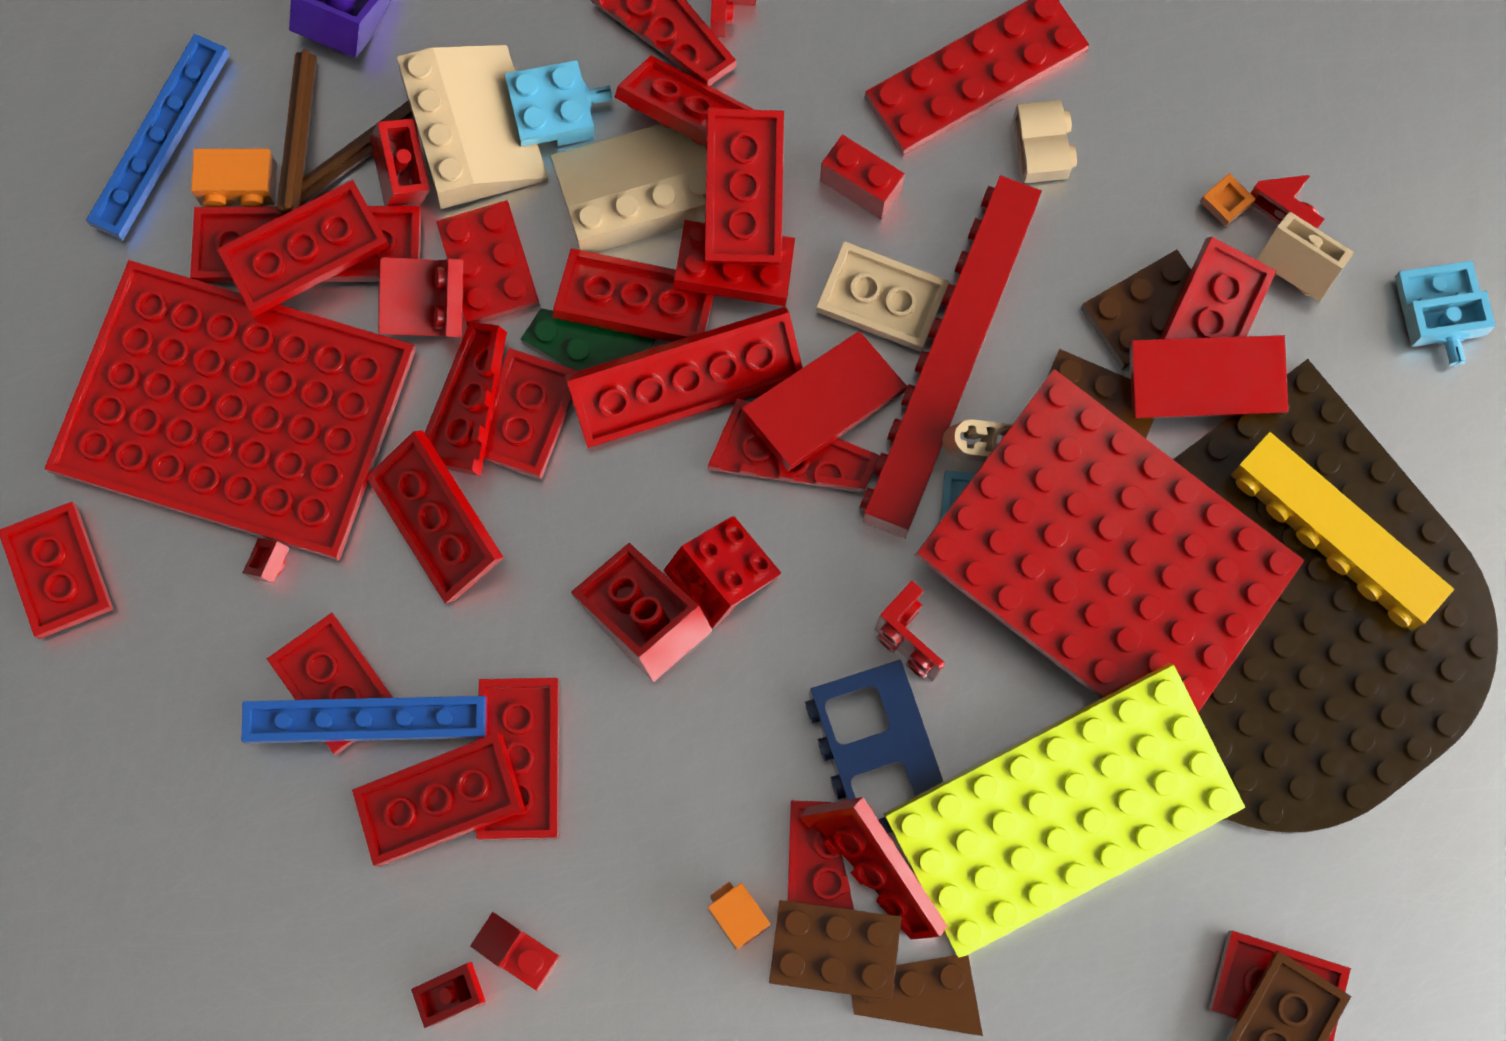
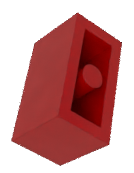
M415 119L377 122L370 137L384 206L421 205L429 193L430 187Z
M842 134L821 163L820 181L882 220L902 191L905 173Z

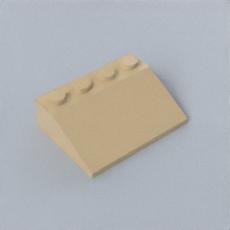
M507 45L432 47L397 56L401 79L413 118L415 119L417 132L440 209L548 181L538 144L523 147L520 144L505 81V73L515 72Z
M658 124L550 155L579 250L599 253L682 229L684 220L705 222L706 148L704 145L695 143L691 138L672 128Z

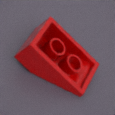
M631 543L625 545L571 591L572 596L623 653L653 682L712 632L700 606Z

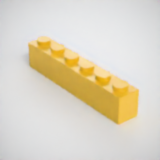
M1271 432L1265 436L1231 474L1236 479L1237 486L1245 494L1252 497L1256 496L1266 505L1267 512L1274 519L1282 523L1286 522L1297 532V538L1304 545L1312 549L1316 548L1327 557L1326 561L1334 571L1341 575L1346 574L1358 584L1357 589L1364 597L1371 601H1378L1389 611L1388 616L1397 625L1403 628L1408 627L1411 631L1425 624L1453 592L1454 588Z

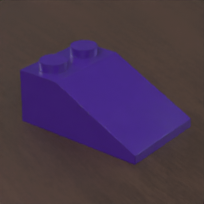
M291 0L289 31L356 58L372 39L391 0Z

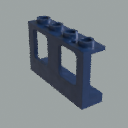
M901 659L810 688V700L805 701V706L811 723H819L823 737L817 739L823 760L824 762L831 760L836 775L831 776L830 780L837 800L856 798L851 786V780L854 776L893 763L903 765L914 797L944 782ZM867 687L875 688L879 693L889 722V728L882 733L848 744L838 743L825 709L826 702ZM885 817L878 819L887 834L893 833Z

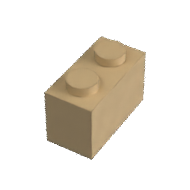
M1289 212L1278 225L1256 260L1277 270L1276 276H1280L1296 286L1302 294L1313 297L1320 302L1354 252L1292 212Z

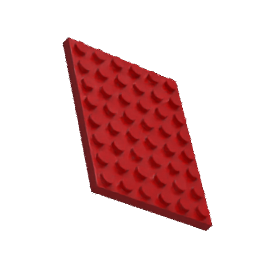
M128 260L44 469L51 474L340 561L368 484V475L374 468L414 358L416 347L411 343L279 304L253 317L239 292Z
M1055 369L1048 375L914 555L1102 699L1162 666L1171 663L1174 664L1197 712L1203 707L1305 561Z

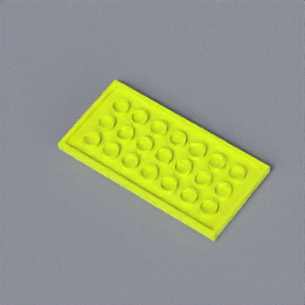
M1168 663L883 814L917 880L947 924L944 932L956 955L963 957L1244 809L1245 806L1174 664Z

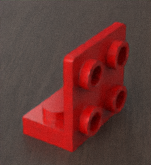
M380 258L378 290L379 334L462 337L463 260Z
M734 516L682 545L663 570L681 590L700 606L711 629L720 625L738 603L775 581L781 575L780 570Z
M911 580L879 615L874 630L879 633L876 637L877 640L892 653L898 650L908 659L906 666L921 679L927 676L931 681H934L944 667L945 662L907 629L918 616V611L923 606L919 600L924 590Z

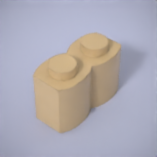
M1062 100L1017 104L1014 112V126L1023 182L1033 183L1068 179L1072 168L1077 165L1075 145H1069L1066 134L1071 132L1072 127L1070 111H1064Z

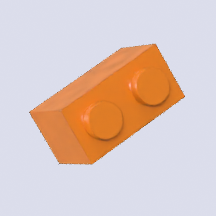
M269 148L194 149L191 191L200 205L205 207H226V205L263 207V205H275L277 162Z
M728 882L710 895L713 903L708 906V911L736 951L770 928L771 923L742 882L736 887H733L731 882Z

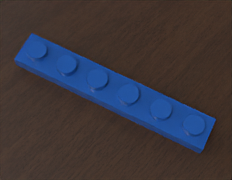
M193 34L88 215L86 221L91 227L122 241L124 240L227 61L230 53L226 47Z
M485 696L243 701L241 742L245 744L469 739L486 737Z

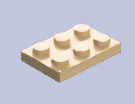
M844 241L816 307V312L922 352L950 281Z

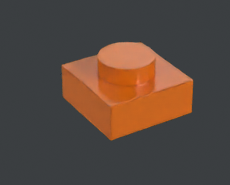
M1228 173L1203 195L1200 203L1227 227L1247 210L1256 198Z

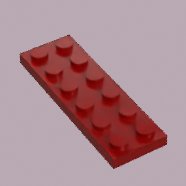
M1027 0L865 91L864 98L904 156L1086 53L1089 43L1059 0Z
M277 206L194 207L190 278L205 283H234L217 249L284 214L278 212ZM368 206L390 247L323 282H379L380 258L420 259L422 210L420 206Z
M782 307L565 375L587 448L736 402L737 398L746 399L765 393L802 369L803 366L790 313L786 307Z

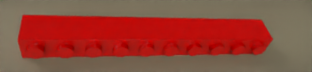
M1002 175L999 176L995 188L988 185L980 207L986 209L982 220L974 219L967 238L973 241L969 253L962 250L954 272L960 274L956 286L948 284L941 305L947 307L943 319L935 317L928 334V338L934 340L929 352L922 350L914 370V372L920 374L916 386L908 384L903 396L901 406L907 408L903 419L895 418L889 431L887 440L893 442L889 454L881 452L873 474L879 476L874 489L867 487L859 507V509L865 511L862 523L906 539L943 446L944 433L952 423L1036 210L1042 190Z

